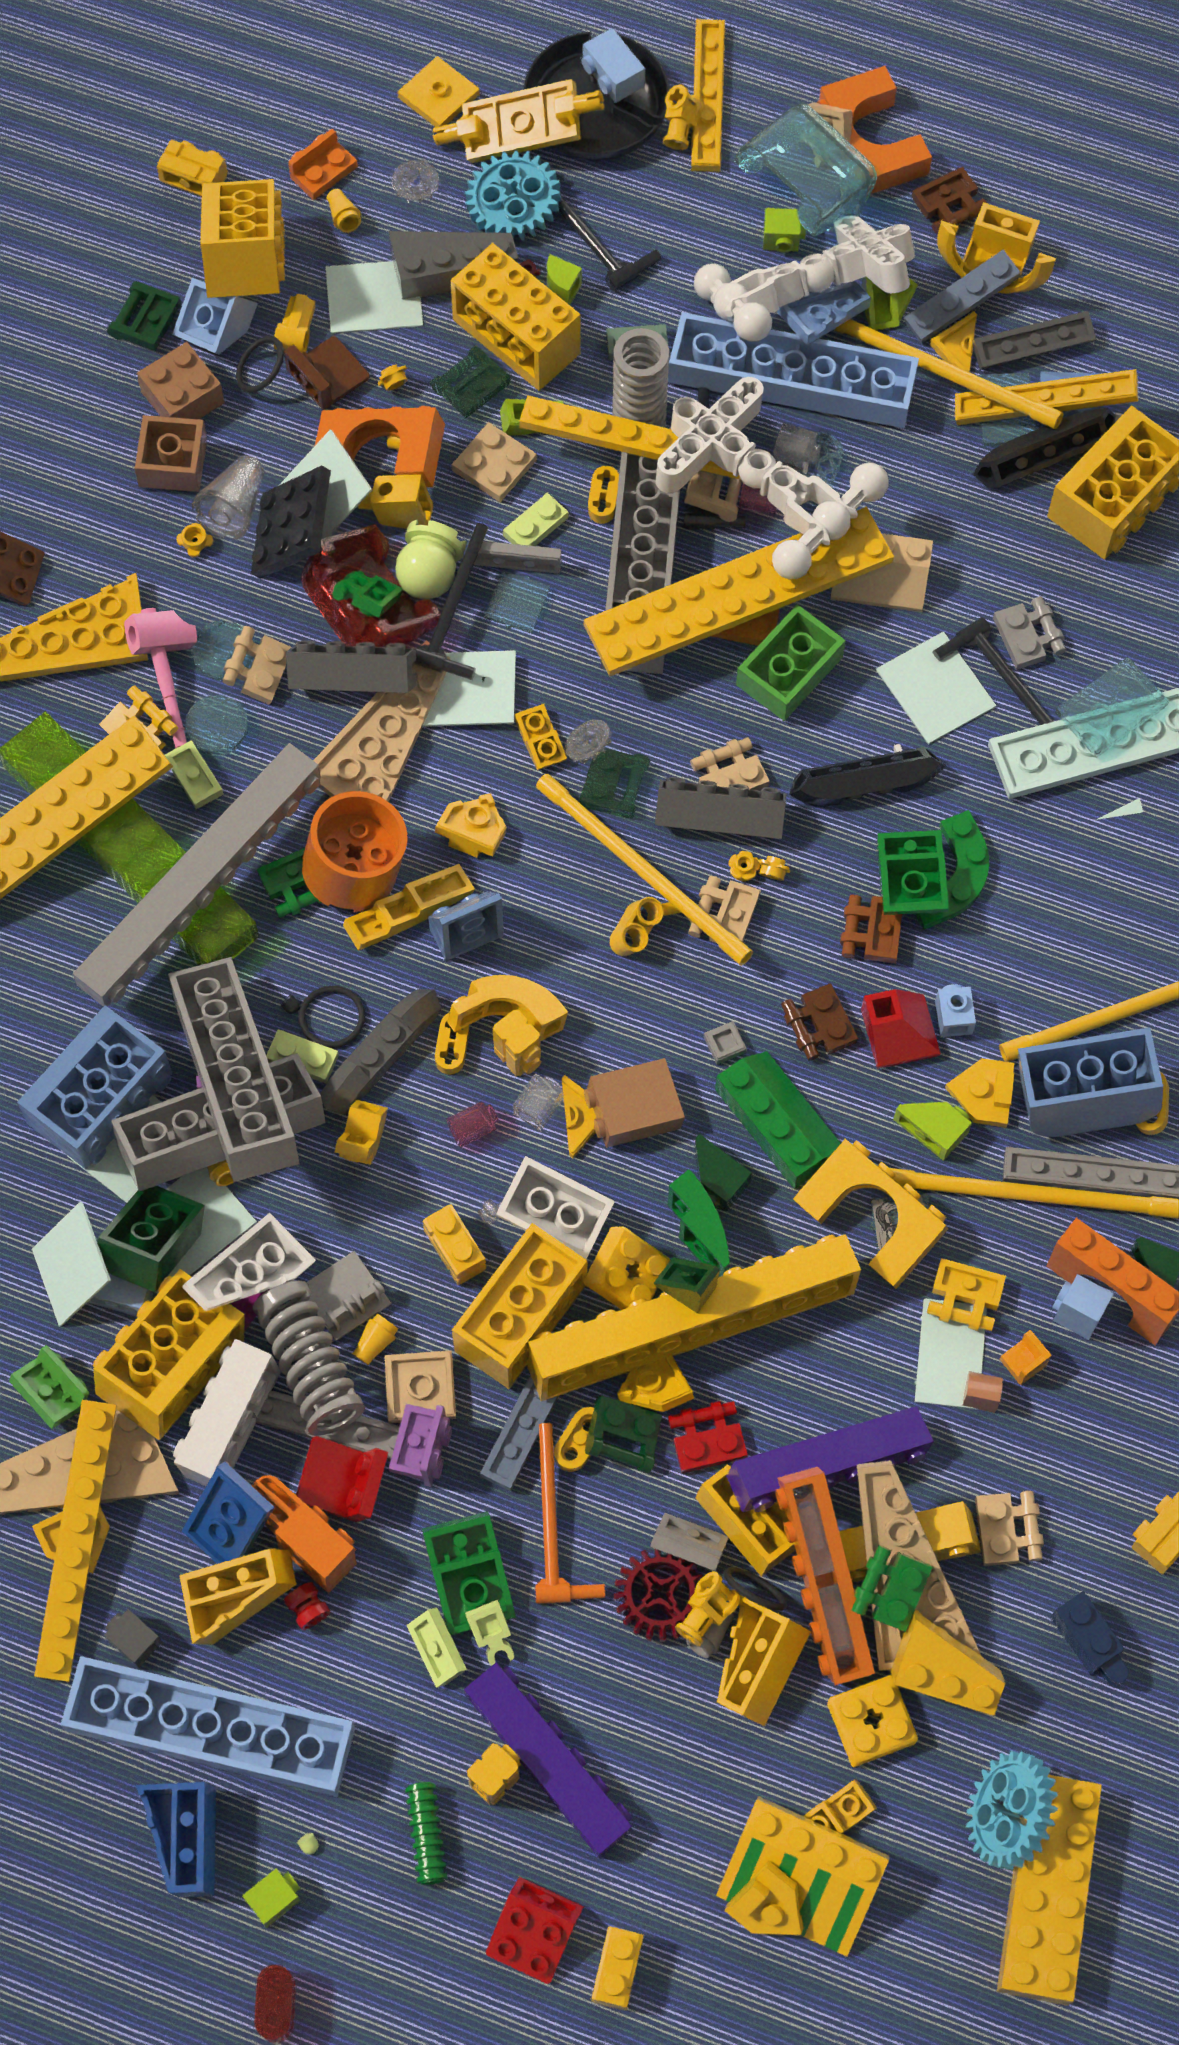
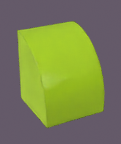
M550 254L547 260V287L570 305L582 286V268Z

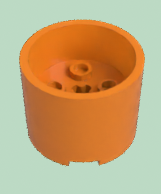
M363 791L343 792L326 800L313 817L303 855L302 874L310 892L327 906L331 904L344 909H353V912L371 909L375 901L388 897L396 882L408 840L406 825L400 813L382 797Z

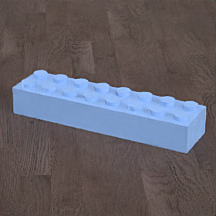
M682 312L669 361L668 382L694 388L705 387L710 391L726 393L740 379L754 377L764 387L762 401L905 429L919 358L819 338L806 345L797 334L772 329L762 340L750 342L743 340L737 335L734 322Z
M80 1656L61 1726L69 1733L338 1797L355 1731L354 1723L350 1720Z

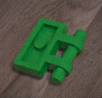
M352 571L334 586L332 595L338 601L351 598L353 599L351 604L358 607L363 614L379 618L400 599L403 589L377 575L371 579L365 576L362 571Z
M305 848L257 869V874L270 900L283 896L285 900L284 903L274 906L279 918L290 913L292 916L301 913L302 908L315 902L318 904L322 903L310 891L297 897L293 893V890L306 885L302 874Z
M878 1545L874 1557H869L866 1564L868 1571L862 1585L856 1588L854 1593L856 1600L851 1610L864 1616L868 1605L874 1604L876 1606L871 1615L874 1620L906 1632L933 1567L928 1563L900 1552L897 1553L892 1565L887 1563L891 1550ZM881 1574L887 1575L888 1577L881 1594L875 1592Z

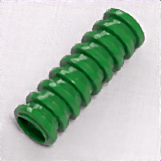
M432 1782L415 1783L405 1788V1794H409L406 1803L411 1807L408 1810V1816L412 1817L409 1826L414 1830V1832L410 1833L411 1838L415 1839L412 1849L416 1850L417 1853L413 1858L414 1861H418V1865L415 1866V1872H419V1877L416 1878V1881L421 1885L438 1884L448 1879V1874L444 1873L443 1870L447 1867L446 1862H442L445 1851L441 1850L440 1847L444 1843L442 1839H439L442 1829L438 1828V1824L441 1823L440 1817H436L439 1807L435 1806V1802L438 1798L437 1795L433 1794V1791L436 1790V1784Z

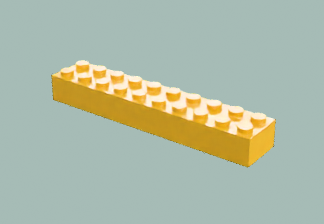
M846 1234L835 1237V1235L825 1236L818 1240L815 1245L806 1248L802 1245L796 1246L780 1257L773 1259L772 1256H767L756 1261L753 1266L744 1269L734 1267L723 1273V1276L718 1277L716 1289L698 1314L663 1292L659 1298L647 1301V1299L634 1301L628 1308L615 1312V1310L604 1311L596 1319L585 1323L581 1320L572 1322L565 1326L564 1330L553 1334L550 1331L542 1332L534 1336L532 1341L528 1342L527 1367L541 1401L632 1371L636 1367L640 1368L664 1360L669 1353L675 1356L853 1295L861 1268Z

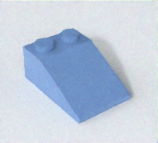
M499 893L471 894L465 897L461 903L452 907H441L434 911L432 916L428 917L430 931L445 961L504 936L502 898Z

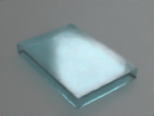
M1127 657L1057 707L1055 713L1097 758L1167 707L1169 700L1136 664Z

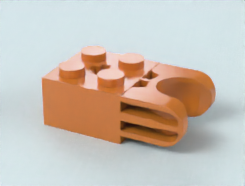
M271 1475L260 1477L253 1483L252 1487L275 1507L265 1526L275 1534L279 1549L290 1550L291 1560L329 1594L357 1564L356 1549L352 1546L355 1542L341 1528L335 1531L328 1524V1516L319 1507L314 1505L310 1508L278 1478Z

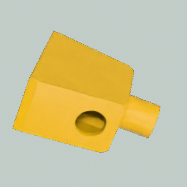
M390 475L375 478L373 491L362 500L358 508L373 510L381 525L407 529L409 523L414 520L418 521V525L428 526L429 520H431L433 502L422 475Z

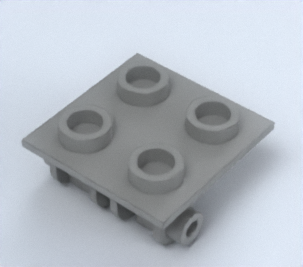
M355 1251L306 1282L312 1291L308 1301H314L318 1304L319 1310L317 1315L325 1319V1326L335 1341L392 1304L385 1295V1290L381 1283L375 1281Z

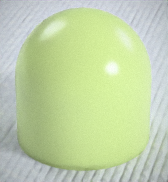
M313 1833L304 1835L297 1842L305 1854H314L318 1849V1842Z

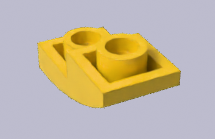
M544 704L514 714L520 734L537 770L567 760L558 733L553 729Z
M854 1779L829 1799L821 1802L805 1814L804 1817L843 1834L875 1811L877 1807L859 1781Z

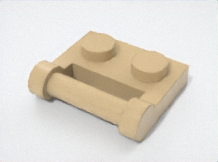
M700 470L689 480L684 502L719 514L720 518L724 521H735L739 510L736 505L743 481L728 477L730 481L726 499L722 500L718 496L723 475Z

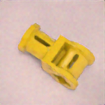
M676 85L669 90L665 99L667 106L665 118L670 121L663 144L676 150H685L689 145L687 140L689 128L696 127L698 117L703 110V101L696 95H690L688 89L683 85Z
M717 1572L707 1573L699 1580L695 1587V1593L688 1601V1604L693 1609L683 1623L676 1625V1631L692 1644L701 1646L703 1643L702 1637L711 1624L721 1625L724 1619L738 1607L741 1600L740 1594L734 1589H729L722 1582V1577Z

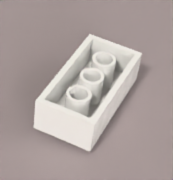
M237 1339L234 1340L231 1347L227 1346L224 1349L219 1361L221 1368L216 1378L211 1377L204 1391L206 1398L201 1408L197 1407L193 1411L189 1420V1426L191 1427L186 1439L181 1438L173 1454V1457L176 1458L174 1463L186 1478L204 1486H207L217 1466L224 1461L234 1468L256 1423V1418H252L253 1413H255L256 1417L261 1413V1408L265 1400L268 1399V1394L273 1389L281 1372L271 1354Z

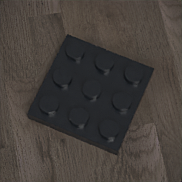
M321 465L262 493L259 521L256 526L255 548L252 554V575L261 579L320 552L331 470Z

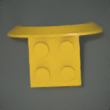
M983 202L963 260L959 256L955 245L959 227L957 225L941 221L937 236L938 249L945 262L960 277H964L1002 250L1006 252L1022 275L1034 244L1040 221ZM1039 253L1034 268L1028 275L1018 278L998 293L1027 292L1042 286L1051 276L1056 258Z

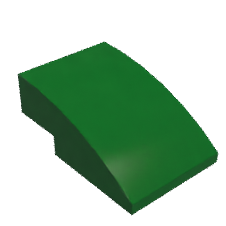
M942 831L877 833L879 878L884 915L949 912Z
M688 1169L669 1185L667 1206L680 1219L679 1239L701 1263L716 1265L720 1270L719 1277H721L724 1272L729 1270L730 1266L725 1231L710 1196L693 1172Z
M488 1511L422 1528L444 1619L450 1635L471 1630L465 1613L496 1600L499 1602L505 1620L516 1618Z

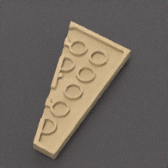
M426 640L422 645H429V642ZM412 664V672L417 673V686L409 693L377 692L313 760L319 765L321 779L318 787L330 797L348 791H363L380 796L389 802L446 675L445 671L440 673Z
M117 1410L100 1503L128 1498H149V1496L179 1494L155 1437ZM77 1429L0 1463V1515L11 1512L41 1511V1509L64 1507Z
M892 1461L857 1464L867 1562L869 1557H874L878 1545H881L891 1550L887 1563L892 1565L898 1552L930 1564L933 1568L916 1609L936 1626L946 1630L950 1636L961 1644L967 1645L982 1656ZM881 1574L875 1592L881 1594L888 1577L887 1575ZM871 1604V1605H872V1613H873V1610H874V1608H875L876 1605ZM873 1619L879 1671L890 1670L904 1631Z

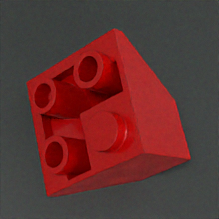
M894 989L864 996L861 1012L877 1069L940 1056V1049L924 994Z

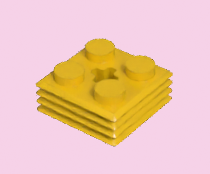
M624 1226L611 1227L583 1283L623 1310L628 1308L634 1301L640 1299L652 1300L658 1288L654 1282L670 1262V1258Z
M892 1675L835 1695L828 1700V1708L852 1767H857L915 1745L918 1740L898 1686L893 1683ZM868 1713L881 1718L878 1723V1729H874L871 1724L865 1725L864 1721L867 1719Z

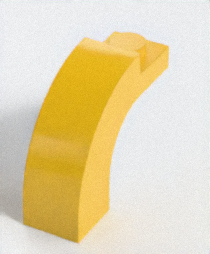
M493 975L471 982L468 996H461L452 1003L447 1023L456 1032L484 1017L491 1015L506 1016L511 1011L518 1009L526 1017L528 1024L531 1023L540 1033V1041L564 1029L568 1011L550 991L533 981L511 975Z

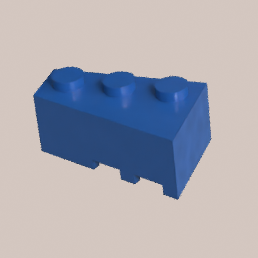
M206 1782L136 1785L145 1808L148 1827L151 1829L157 1848L155 1851L168 1893L180 1898L215 1896L216 1787Z

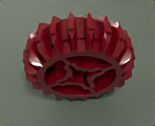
M658 1549L654 1550V1558H650L646 1550L641 1551V1559L643 1561L641 1563L635 1557L629 1559L633 1571L627 1567L620 1569V1574L627 1580H615V1587L623 1591L614 1593L613 1598L614 1601L625 1602L616 1608L618 1615L629 1613L623 1620L624 1626L627 1627L633 1622L637 1623L633 1634L638 1636L644 1628L647 1629L646 1640H652L653 1632H660V1642H665L667 1631H671L672 1637L675 1640L679 1639L680 1634L676 1631L675 1627L678 1623H683L693 1609L687 1604L681 1612L677 1607L673 1594L679 1590L681 1584L685 1583L690 1600L695 1593L697 1583L703 1575L692 1577L691 1575L697 1570L695 1563L685 1568V1559L673 1560L674 1555L667 1553V1557H661V1550ZM665 1569L676 1575H672L667 1579H659L648 1571ZM640 1578L648 1594L642 1599L641 1604L635 1607L631 1591L636 1580ZM652 1588L660 1592L669 1589L666 1593L668 1602L660 1597L651 1601V1598L654 1597V1590ZM654 1610H661L668 1617L671 1616L672 1619L658 1621L644 1616V1614H649Z

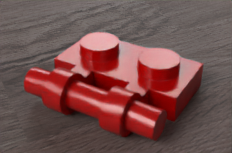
M720 1401L712 1402L710 1407L697 1410L686 1408L680 1410L679 1414L668 1416L670 1429L684 1427L685 1436L673 1439L681 1474L748 1457L740 1423L728 1426L725 1423L724 1417L737 1414L734 1401L723 1404ZM713 1420L715 1429L696 1432V1423Z

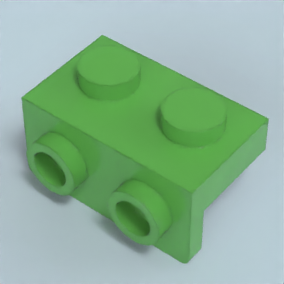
M48 1345L40 1349L36 1359L12 1373L9 1379L13 1387L51 1429H54L80 1412L82 1400H87L89 1395L84 1381L76 1377L65 1365L63 1358L58 1353H54Z

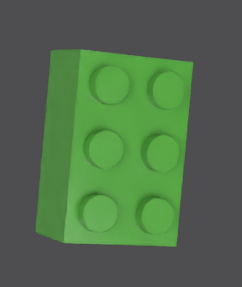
M797 604L738 667L736 686L785 721L843 658L846 640Z

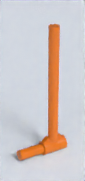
M552 1423L539 1424L545 1579H541L535 1585L536 1604L571 1602L573 1599L605 1598L604 1584L570 1586V1583L566 1580L559 1578Z

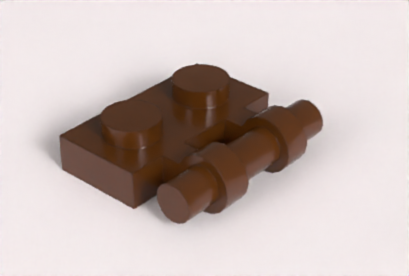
M963 166L913 190L911 197L926 219L938 215L940 220L932 223L933 231L938 234L941 221L954 225L967 219L972 221L978 217L983 202L987 203L985 199L974 202L971 198L977 195L978 187ZM957 204L962 206V209L954 213L949 209Z
M831 983L802 994L801 1001L804 1007L801 1009L796 1008L792 999L781 1003L785 1012L784 1020L787 1026L792 1027L797 1037L796 1044L801 1052L804 1051L808 1061L815 1060L820 1056L816 1046L823 1044L829 1055L858 1042V1037ZM811 1019L816 1033H809L804 1021Z

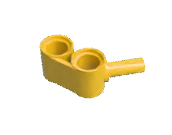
M646 897L631 903L626 908L610 936L611 949L619 956H628L643 950L647 946L650 931L655 924L662 920L663 916L682 912L670 902L661 904L653 897ZM641 907L645 908L648 913L647 920L641 916ZM626 933L632 937V947L626 943Z

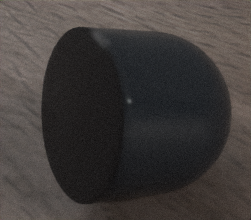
M291 994L282 1002L281 1007L286 1012L294 1014L298 1012L300 1003Z

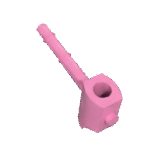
M146 608L141 610L140 614H132L124 621L126 640L132 655L151 653L166 711L172 716V721L178 726V730L172 735L175 748H178L187 743L166 652L187 650L197 643L196 627L184 622L174 610L156 612V608Z

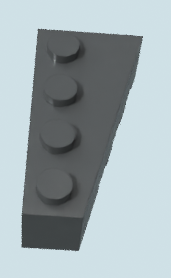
M389 231L390 252L402 300L450 292L451 279L492 243L518 263L512 233Z

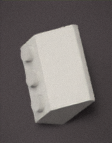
M525 1156L495 1216L525 1231L533 1223L587 1259L615 1201Z

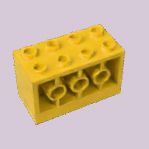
M274 179L202 184L201 252L207 298L280 293V281H285V228L281 212V190L275 191Z
M494 243L490 244L451 279L453 321L538 391L545 387L580 355L581 314Z
M1131 405L1055 486L1047 517L1104 560L1112 551L1114 553L1119 552L1127 540L1126 536L1131 531L1136 533L1144 524L1145 516L1150 511L1156 512L1162 505L1165 494L1168 491L1173 493L1179 487V440Z
M531 1223L453 1327L454 1351L510 1389L527 1366L528 1342L532 1341L534 1336L542 1332H552L586 1285H584L583 1281L587 1276V1260Z
M179 1269L173 1277L169 1275L163 1280L158 1288L159 1293L152 1301L147 1300L143 1303L137 1312V1319L130 1327L125 1325L115 1338L116 1343L109 1351H102L93 1363L96 1395L108 1404L117 1405L116 1410L159 1441L206 1387L210 1378L214 1377L220 1370L221 1365H219V1361L224 1349L227 1346L231 1347L235 1339L244 1342V1314L231 1304L205 1311L182 1288L192 1278L182 1269Z

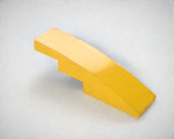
M460 864L405 884L403 891L375 901L372 909L346 918L343 927L359 951L428 919L429 916H432L433 912L444 906L450 907L474 892L475 888Z

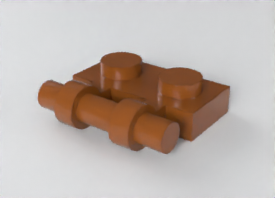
M850 895L848 905L844 907L843 917L846 919L845 932L841 933L840 944L843 946L842 956L844 958H854L855 948L865 947L864 959L896 964L902 914L884 915L882 897L872 896L870 907L861 906V896ZM859 921H868L867 934L858 933Z

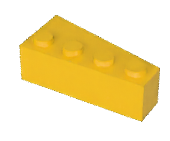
M963 1501L916 1512L938 1561L982 1553L973 1514ZM863 1526L839 1531L852 1582L862 1581L868 1571L866 1567L867 1558Z

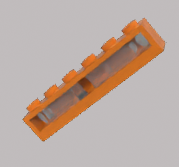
M814 1467L779 1477L780 1488L775 1489V1494L780 1509H786L788 1522L784 1523V1530L788 1542H794L797 1555L792 1556V1561L797 1576H803L805 1589H801V1597L805 1609H811L814 1622L809 1623V1628L814 1643H820L822 1655L817 1658L823 1677L828 1676L834 1685L875 1674L861 1616L851 1610L856 1597H854L855 1592L825 1474L820 1468Z

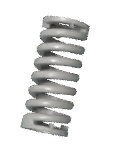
M636 328L622 334L616 341L613 360L612 415L665 428L669 347L666 340L657 332L646 328Z
M291 1281L278 1285L262 1294L255 1301L253 1311L258 1315L259 1325L265 1329V1338L272 1345L274 1357L279 1360L280 1371L286 1375V1384L293 1391L294 1402L300 1406V1415L308 1422V1433L315 1436L326 1435L338 1431L357 1420L364 1412L365 1406L361 1397L353 1389V1380L343 1378L347 1372V1367L342 1362H336L340 1356L339 1350L335 1347H329L332 1344L333 1337L329 1332L323 1331L326 1325L325 1319L316 1316L319 1310L318 1304L314 1301H308L312 1293L309 1285L305 1281ZM312 1392L308 1396H305V1393ZM326 1422H330V1423H331V1424H327V1425H319V1424H318V1423H326Z

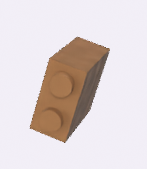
M665 1058L591 1076L587 1089L584 1090L586 1104L589 1109L593 1108L597 1118L594 1119L595 1132L598 1138L603 1137L606 1148L679 1130L685 1119Z

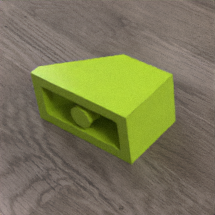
M948 1102L900 1104L896 1108L893 1118L895 1122L943 1161L968 1135L972 1125L968 1114L958 1106L952 1107Z

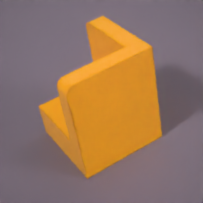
M1029 1330L1024 1334L1022 1340L1001 1355L999 1360L1017 1382L1022 1385L1046 1367L1052 1355L1035 1334Z

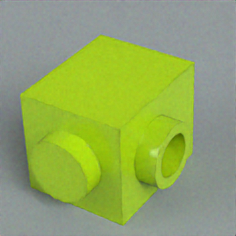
M765 208L763 250H774L783 253L799 251V241L805 240L806 222L801 221V209Z

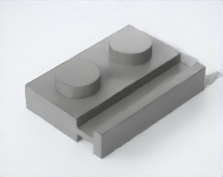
M664 1513L650 1547L716 1571L725 1550L728 1536Z

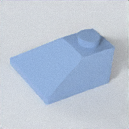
M192 277L172 335L220 354L248 332L258 303L242 296L207 298L205 282Z

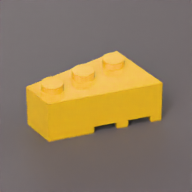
M726 1465L701 1485L695 1498L762 1577L796 1550L794 1542H788L784 1530V1523L788 1522L786 1509L781 1510L778 1502H775L772 1507L764 1511L755 1512L753 1509L742 1513L726 1477L731 1466Z
M267 1549L180 1575L192 1644L213 1645L295 1586L296 1580L290 1550Z
M741 1596L738 1605L740 1609L737 1624L732 1626L730 1637L733 1638L730 1659H725L717 1703L765 1727L811 1631Z
M915 1609L909 1626L902 1636L891 1668L894 1685L994 1716L1005 1686L1001 1670L967 1645L961 1644L950 1636L946 1630L936 1626Z

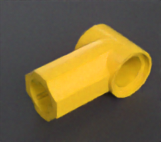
M296 294L295 296H290L283 322L278 323L274 337L282 343L284 350L294 344L301 353L307 351L310 336L309 327L316 308L315 301L308 298L307 295Z

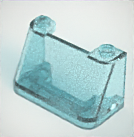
M803 103L788 109L742 145L734 159V162L748 174L756 173L762 169L763 165H766L802 199L798 208V219L801 225L813 237L835 228L834 222L842 217H859L877 180V173L872 163L813 108Z

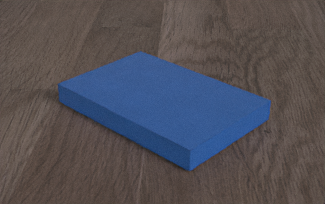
M224 1461L214 1471L182 1532L216 1564L248 1555L275 1507Z

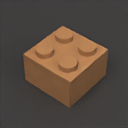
M188 342L137 372L141 393L161 417L200 419L225 403L221 383Z
M143 415L134 468L139 487L200 491L207 445L204 420Z

